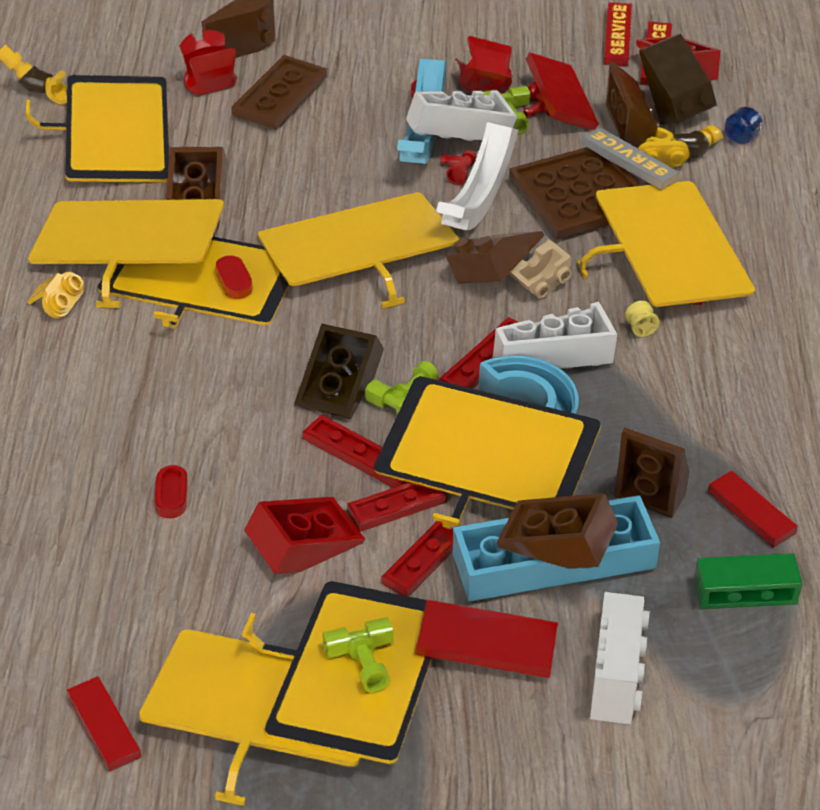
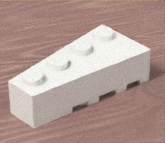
M442 91L415 92L406 120L414 133L421 136L431 134L446 139L456 137L466 141L483 140L487 122L513 128L517 116L499 91H491L489 95H483L482 91H473L472 95L469 96L461 91H453L452 96H448Z
M595 302L590 304V308L581 311L578 307L568 309L567 315L555 317L553 314L543 316L540 322L534 323L526 320L496 328L493 358L513 355L528 356L547 361L558 368L565 369L610 364L614 361L617 333L601 304Z
M604 592L590 719L631 725L633 711L640 712L642 691L636 690L637 684H643L645 664L639 663V657H645L647 637H642L641 633L648 630L650 611L643 610L644 597Z

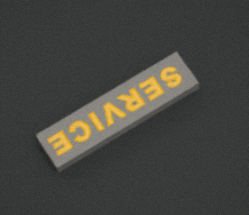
M601 127L582 136V144L660 190L679 180L680 172Z

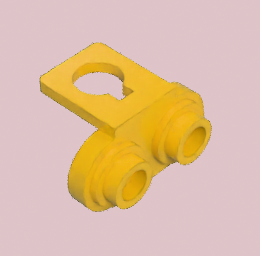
M648 141L638 147L639 150L675 169V166L684 164L690 154L687 144L682 141Z
M58 272L41 283L27 300V303L30 305L43 297L42 306L44 311L50 317L60 319L69 313L84 290L83 280L79 275L72 272H65L63 274Z

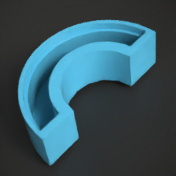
M518 355L496 357L480 363V391L578 414L579 397L576 386L570 377L555 365L538 358Z

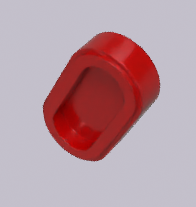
M233 255L219 258L216 262V274L225 293L229 297L236 299L250 295L253 290L252 278L243 260Z
M169 465L160 469L156 475L155 509L161 517L169 519L179 517L187 508L188 476L184 468L177 465Z

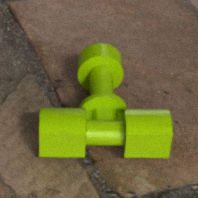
M527 86L508 88V93L501 95L517 116L513 128L517 129V135H520L528 129L529 121L522 112L516 111V107L529 105L530 92ZM484 91L483 95H489L491 91Z
M421 361L413 369V377L405 385L397 383L391 387L375 379L365 388L366 400L380 408H385L388 405L395 408L397 416L413 380L419 376L437 380L438 371L432 363Z
M388 617L364 622L365 629L348 633L347 629L343 627L323 632V647L328 658L350 653L354 659H360L363 666L360 672V679L366 691L371 693L379 692L389 685L390 676L386 667L381 663H376L372 655L376 647L393 643V629Z

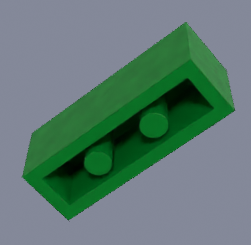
M794 553L697 558L694 575L700 609L798 605L803 584Z

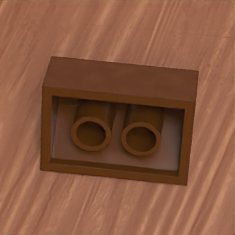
M609 63L605 105L619 138L638 148L646 142L647 138L655 137L657 127L660 128L659 122L654 120L652 107L648 106L645 92L641 91L638 82L616 63Z

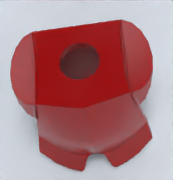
M204 30L201 41H197L193 34L187 35L182 40L179 48L186 66L184 84L190 92L196 95H204L231 88L236 84L237 76L234 73L236 50L234 48L225 49V34L213 30Z
M468 36L467 42L472 59L468 64H465L456 58L461 73L459 76L460 85L471 92L495 90L499 91L500 94L505 93L512 84V72L509 68L512 47Z

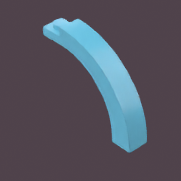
M419 58L415 92H444L448 62ZM409 125L405 137L402 140L398 139L399 161L426 164L431 157L436 135H418L414 133Z

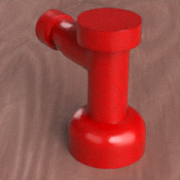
M536 82L531 83L528 86L530 100L538 101V103L523 109L526 118H529L534 114L544 111L547 116H550Z
M471 150L464 151L461 156L442 154L440 163L451 165L446 171V177L449 182L454 185H462L468 177L467 169L475 164L477 155Z

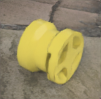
M637 301L631 304L625 311V318L631 325L634 335L646 337L658 329L660 321L657 315L653 314V308L649 302Z

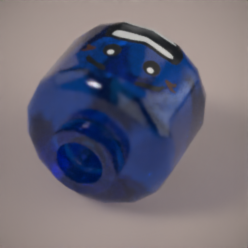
M747 106L737 109L727 117L724 123V129L728 138L739 144L749 143L760 134L763 128L761 115L752 107Z

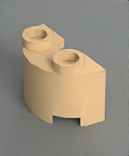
M549 239L535 249L534 255L529 260L524 261L522 259L509 272V275L529 292L542 299L560 283L564 284L570 279L572 275V270L569 269L571 266V256Z

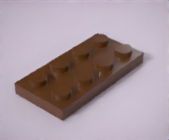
M283 55L231 106L232 115L276 130L327 77V68Z

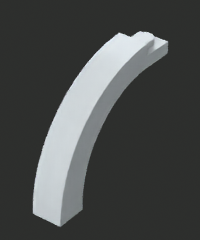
M487 122L478 156L464 187L452 201L438 202L436 212L443 214L441 224L463 230H471L481 222L492 205L503 181L515 145L517 129Z

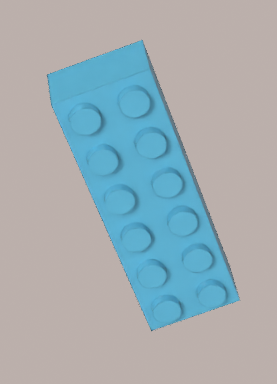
M634 496L608 501L618 521V525L599 567L589 569H567L498 548L496 543L509 518L453 527L452 553L468 602L657 568L660 541L641 497Z

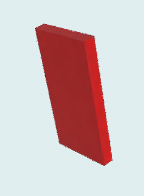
M529 52L526 62L551 118L592 131L595 130L599 125L598 120L572 65Z
M427 599L416 647V655L550 679L558 622Z

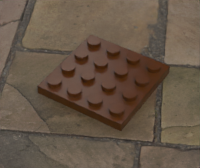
M587 147L509 168L510 179L556 239L609 224L596 199L597 191L639 186L627 170Z

